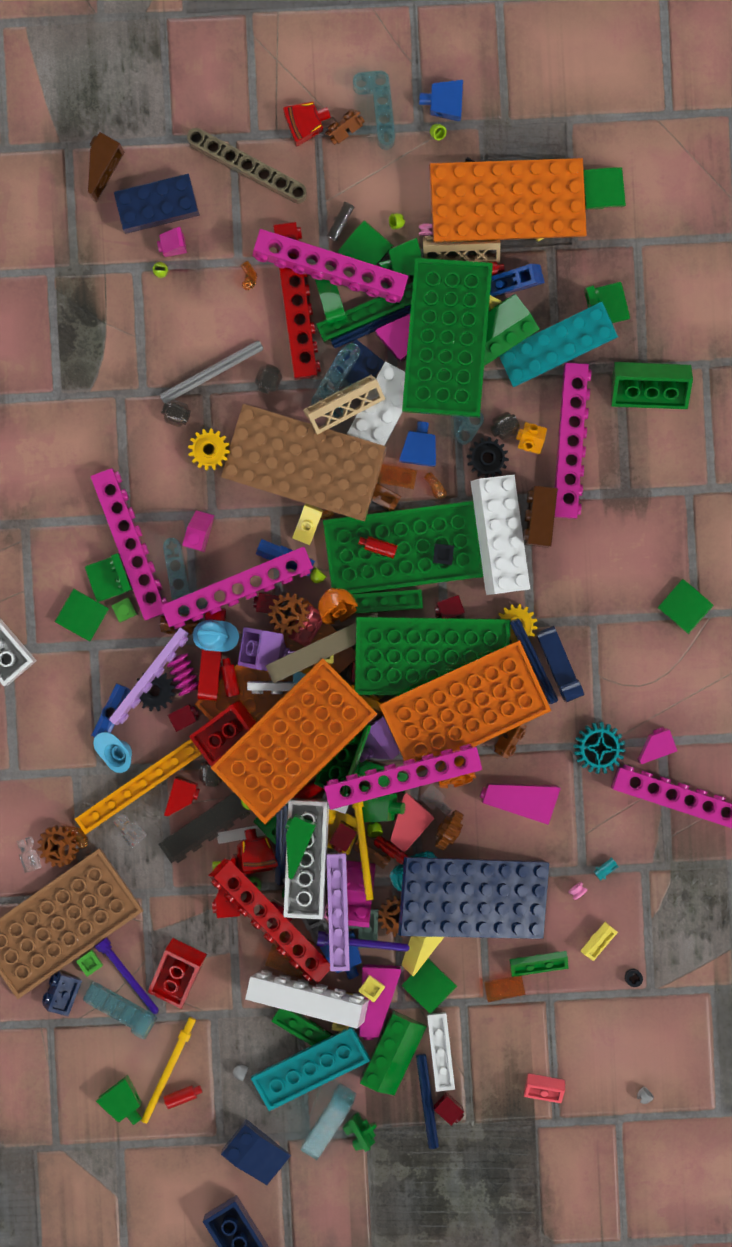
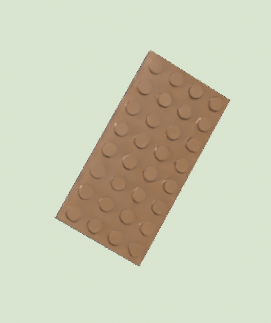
M243 404L229 448L230 453L227 455L228 460L225 461L221 477L365 522L387 447L330 429L317 435L310 423Z
M101 848L0 918V975L17 999L144 911Z

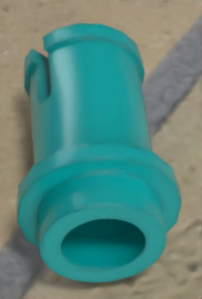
M611 857L599 868L595 867L596 870L593 872L601 881L602 879L605 880L606 876L619 866Z

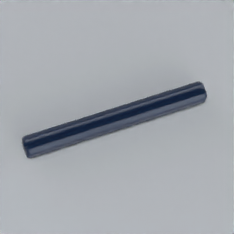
M411 305L332 338L331 343L333 347L343 346L355 339L375 332L384 325L409 315Z
M520 619L512 620L510 625L523 646L548 703L553 704L557 702V695Z
M287 804L276 814L275 858L278 867L275 868V883L279 886L284 885L282 879L285 878L287 829L285 826L288 822Z
M426 1054L416 1055L428 1146L429 1149H436L439 1147L427 1058Z

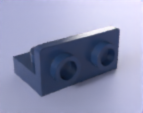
M60 970L53 974L49 981V989L42 999L45 1009L49 1012L69 1016L82 980L63 974Z

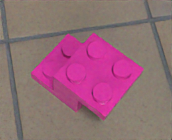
M346 860L348 925L369 928L372 900L366 901L361 862ZM369 863L373 890L376 864Z

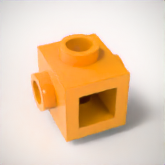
M525 422L523 429L519 428L516 440H519L518 448L540 454L547 428Z

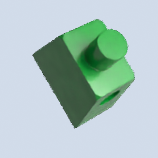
M417 238L388 250L389 260L380 261L379 266L408 275V278H414L415 258H422Z
M370 785L362 786V791H367ZM397 793L363 801L364 822L395 820L396 814H404L405 803L397 802Z
M128 1075L100 1095L96 1101L117 1122H121L127 1117L132 1125H135L142 1119L136 1111L141 1106L142 1101Z

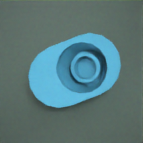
M205 620L198 623L193 631V641L196 646L208 651H229L238 644L239 640L237 628L226 621Z
M102 732L97 734L93 744L98 755L114 772L123 773L127 771L132 757L130 745L123 740H119L111 733Z

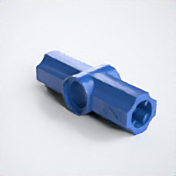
M261 539L256 554L265 559L272 560L293 550ZM310 559L311 564L313 566L315 561ZM289 561L286 564V569L296 571L297 563Z
M116 683L106 706L102 709V714L91 736L96 737L97 734L102 732H112L115 724L109 721L110 717L107 715V710L110 707L116 710L130 693V689Z

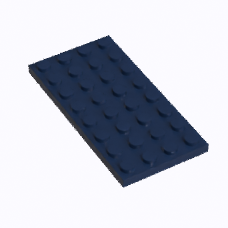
M404 857L398 935L544 939L549 862Z

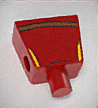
M314 102L283 108V113L296 147L323 132L321 122L331 118L328 107L316 110Z
M255 828L245 830L246 840L241 841L237 845L238 869L244 875L273 871L277 868L278 864L268 838H257Z

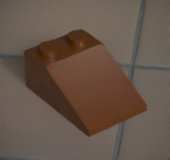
M99 132L98 136L95 135L90 143L88 193L95 202L98 201L125 153L119 142Z

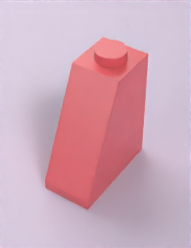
M406 791L401 800L402 803H405L404 814H397L390 836L391 844L404 853L435 819L427 809Z

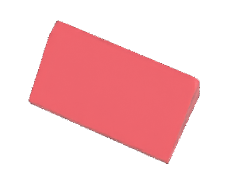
M311 605L306 608V611L311 612V614L306 615V618L310 621H304L303 623L306 628L299 627L300 633H296L293 630L292 635H288L289 638L304 647L311 644L323 623L319 610Z
M535 1074L527 1075L524 1097L562 1103L565 1092V1080Z

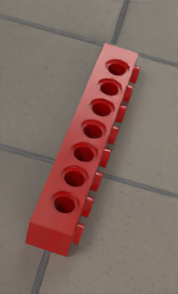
M296 222L273 225L275 234L297 241L302 239L301 227H297ZM293 253L288 254L291 259L298 258ZM287 267L279 268L295 380L318 377L317 372H321L319 360L315 361L314 354L318 353L317 341L312 339V334H316L314 322L310 323L309 315H313L312 304L307 303V296H310L309 284H305L304 277H308L306 273H295L293 269ZM292 278L300 280V284L296 287L291 286L289 282ZM295 297H301L303 302L301 305L296 306L292 303V300ZM297 316L305 317L306 320L302 325L295 323ZM300 335L308 337V341L304 344L299 343L297 339ZM302 354H309L311 356L310 361L307 363L301 362L300 357Z
M224 858L208 875L212 879L211 884L218 890L222 889L226 893L224 897L230 903L234 902L238 906L237 910L244 917L248 916L251 919L250 924L255 929H261L265 933L263 937L269 943L273 942L277 946L276 950L283 957L286 955L290 959L289 964L296 970L299 968L303 972L301 976L310 983L312 981L318 984L330 971V963L231 860ZM233 878L234 884L229 888L228 881ZM246 891L247 898L242 901L241 894ZM259 905L260 911L255 914L254 908ZM272 918V925L267 927V921ZM285 931V938L281 941L280 934ZM298 945V951L293 954V947ZM310 958L311 963L308 967H306V960Z

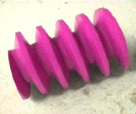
M188 653L176 656L167 665V668H174L170 675H176L173 682H179L175 687L176 689H182L178 694L179 696L197 690L196 687L199 684V681L193 682L197 675L190 674L194 667H187L191 660H184Z

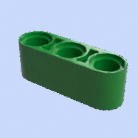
M315 279L327 324L346 320L338 287L331 284L328 280Z

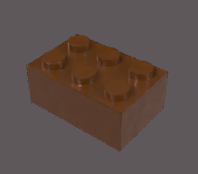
M534 486L527 492L526 503L530 504L529 509L525 511L524 522H527V528L523 529L525 545L551 547L558 488Z

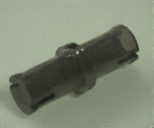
M344 201L338 216H335L333 219L334 223L327 234L328 238L336 242L338 241L344 227L348 225L347 221L353 209H355L353 205Z

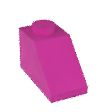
M176 227L159 235L160 241H157L159 253L163 252L164 257L187 253L181 227Z
M660 727L653 730V734L648 736L637 759L640 764L677 752L670 729Z

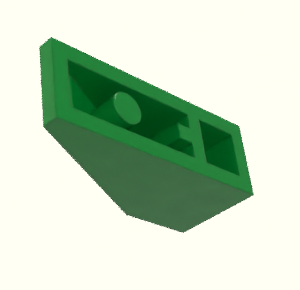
M297 814L293 818L289 817L285 826L288 829L286 833L288 878L293 880L317 825V823Z

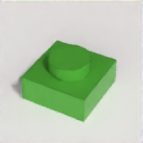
M130 597L111 605L119 623L138 615Z
M93 949L76 961L87 977L104 965Z

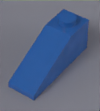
M528 264L492 276L490 295L496 297L544 284L541 265Z

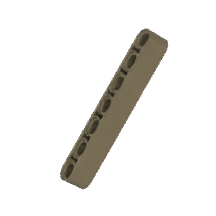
M192 128L188 132L187 139L193 149L294 203L300 204L306 200L307 192L302 183L199 128ZM200 135L202 138L199 142L191 141L193 136ZM216 144L219 147L215 152H211L208 150L210 145ZM229 153L236 155L232 161L226 160L225 157ZM246 162L252 164L249 170L243 169L242 166ZM262 171H267L269 177L261 179L259 174ZM279 180H284L286 186L278 188L276 183ZM296 189H300L303 191V195L295 197L293 192Z
M377 612L369 617H379V614ZM356 623L266 665L265 667L273 683L318 663L322 658L326 659L355 645Z

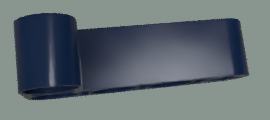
M551 626L537 632V639L564 702L567 703L584 696L582 686L579 680L576 679L555 627Z

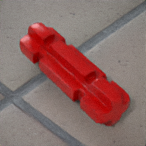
M378 836L374 840V845L377 848H382L384 853L393 859L396 858V861L401 865L404 864V857H408L407 854L400 852V849L389 841L386 842L382 836Z

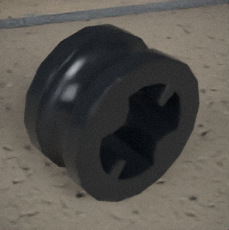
M629 969L625 973V981L631 987H638L643 982V976L637 969ZM633 973H636V976L639 978L636 979L634 983H632V980L629 979V977H632Z

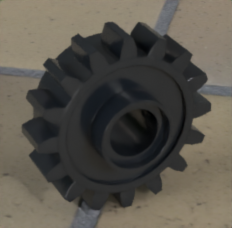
M482 437L479 444L476 441L473 443L475 448L470 447L468 449L472 454L466 457L471 459L467 465L474 467L471 472L477 471L478 478L481 474L484 475V478H488V475L495 477L496 472L501 475L502 471L500 468H507L504 462L509 461V458L505 457L508 450L503 451L504 444H497L498 439L493 442L491 437H488L487 441H484ZM483 454H491L493 461L491 463L484 462Z
M167 672L159 678L155 677L151 682L160 688L158 696L152 695L150 690L147 693L143 692L140 696V702L144 703L143 709L149 706V711H153L154 707H156L157 711H161V706L166 709L168 708L167 702L173 703L171 696H176V693L172 692V689L176 685H171L173 678L168 679Z

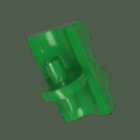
M359 1112L355 1113L344 1124L343 1130L347 1135L355 1133L357 1137L352 1141L356 1151L362 1149L365 1152L369 1151L370 1147L375 1143L374 1137L376 1134L373 1130L377 1127L376 1123L369 1124L367 1119L363 1120Z

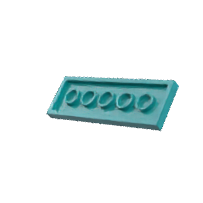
M600 302L524 339L499 357L512 386L516 387L619 336L604 303Z
M348 1027L252 1075L251 1080L267 1109L271 1111L370 1062V1057L354 1028Z

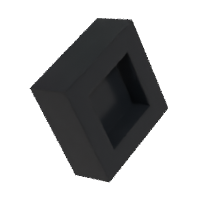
M435 544L433 563L452 565L454 546Z

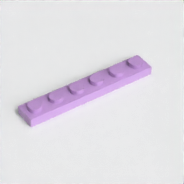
M181 627L178 629L109 718V721L119 725V723L123 724L129 717L127 713L131 708L137 707L143 692L147 693L153 685L151 682L155 677L159 678L165 670L163 668L167 662L170 663L175 658V651L178 647H183L188 641V632Z
M346 853L327 854L330 971H350Z

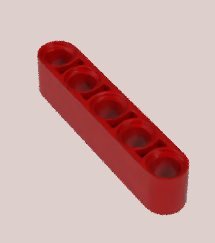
M221 608V611L211 614L210 611L205 613V620L225 621L226 608ZM202 649L198 700H218L222 652Z

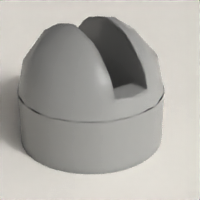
M241 1064L237 1065L233 1070L234 1077L243 1082L249 1067Z
M644 1086L637 1093V1099H641L640 1103L647 1104L654 1099L653 1094Z

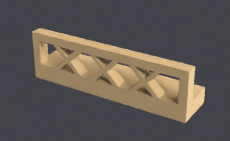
M433 235L423 236V258L427 259V252H436L439 255L436 259L497 261V263H500V240L433 242ZM488 250H496V257H487L485 253ZM450 251H455L459 254L455 258H448L446 256ZM468 251H475L477 253L474 258H468L465 254Z
M369 375L303 409L318 435L385 400V397L377 379ZM376 388L379 396L373 400L367 399L369 391ZM353 399H361L359 407L355 409L350 407ZM336 408H344L342 416L338 418L332 416ZM320 416L327 417L325 425L318 428L315 419Z

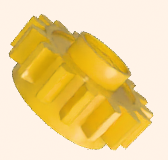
M210 428L209 433L205 429H202L203 434L201 435L196 432L197 438H191L190 440L193 442V445L188 446L192 450L189 456L195 457L192 462H199L198 468L204 465L206 471L209 470V467L216 470L217 465L223 467L222 461H227L228 459L225 456L230 453L229 450H226V447H229L230 444L224 443L226 436L220 437V431L214 434L212 428ZM207 445L214 446V452L210 455L204 452Z
M510 604L509 610L506 607L503 608L504 614L498 613L501 619H510V622L517 618L520 619L527 636H535L532 630L538 628L533 625V623L537 622V619H532L533 611L527 612L529 607L526 606L524 609H521V604H518L517 608ZM510 625V640L514 643L518 639Z

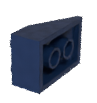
M247 1119L223 1147L221 1153L235 1167L265 1185L269 1184L291 1156V1154Z

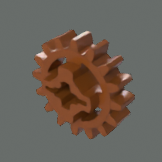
M286 593L285 598L280 594V600L273 599L275 605L269 606L273 610L272 613H268V616L273 617L270 624L276 623L274 629L278 630L281 628L282 634L286 630L289 635H292L293 630L296 633H300L299 627L305 629L304 621H310L306 618V615L311 614L310 611H306L309 605L303 604L305 599L302 597L298 600L297 594L291 597L290 593ZM289 601L286 606L280 607L281 604ZM298 605L301 608L302 614H299L297 611ZM290 610H291V612H292L294 615H297V617H295V616H289V617H288V616L285 615V613H283L282 611H285V612H286V611H290ZM277 613L280 614L282 618L281 623L277 618ZM299 621L296 625L290 626L292 622Z
M455 810L450 816H445L435 834L438 837L435 843L436 847L444 851L447 845H453L463 827L461 821L464 815Z
M55 825L52 828H47L46 832L40 834L43 839L37 841V843L41 844L37 851H42L43 854L40 855V858L45 857L46 864L51 862L52 867L58 864L60 868L64 864H70L71 860L76 859L74 854L78 853L79 849L75 848V846L79 842L74 841L77 835L70 834L72 829L65 831L64 825L60 828L58 825Z
M394 895L392 901L387 898V904L381 903L383 910H378V914L382 915V917L378 918V922H383L380 927L381 929L387 928V935L393 932V937H396L399 930V920H396L393 915H397L400 912L401 897L397 899L396 895ZM397 904V907H395L394 909H388L392 905ZM386 918L391 919L392 927L387 923Z

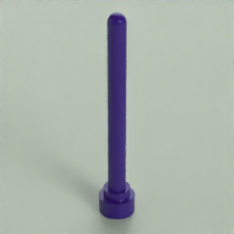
M318 931L317 946L324 947L329 945V934L326 931ZM349 938V946L405 952L410 949V946L404 943Z
M106 937L97 943L94 947L98 952L107 955L153 1014H157L159 1012L158 1007L112 951L110 940Z

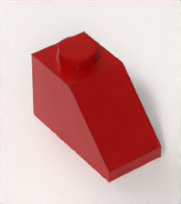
M176 777L164 816L168 817L192 804L194 799L197 800L200 789L197 788L198 783Z

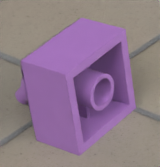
M244 627L238 665L267 671L266 665L295 651L286 648L282 633Z
M383 715L371 723V729L359 762H364L370 758L392 760L400 754Z

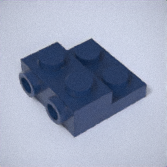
M355 339L332 366L334 371L332 374L339 380L345 379L349 383L347 386H350L369 375L375 377L385 362Z

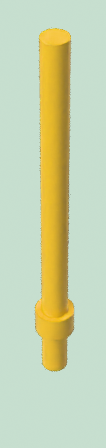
M362 801L352 804V808L355 810L366 901L374 900L362 811L364 804Z
M189 1017L184 1029L178 1035L179 1040L142 1116L141 1121L143 1123H148L185 1043L191 1037L190 1032L196 1022V1019L193 1017Z

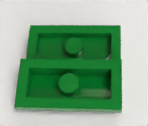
M622 167L583 170L585 209L626 206Z
M364 220L345 241L338 252L342 255L377 265L394 245Z
M682 579L658 606V609L689 635L714 605Z
M73 588L55 622L80 637L91 641L109 608Z
M430 958L425 961L414 977L411 975L401 985L430 1014L457 987Z

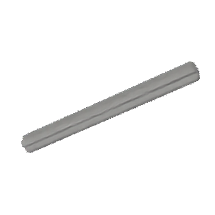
M256 341L160 394L163 403L166 404L257 354L263 350L260 341Z

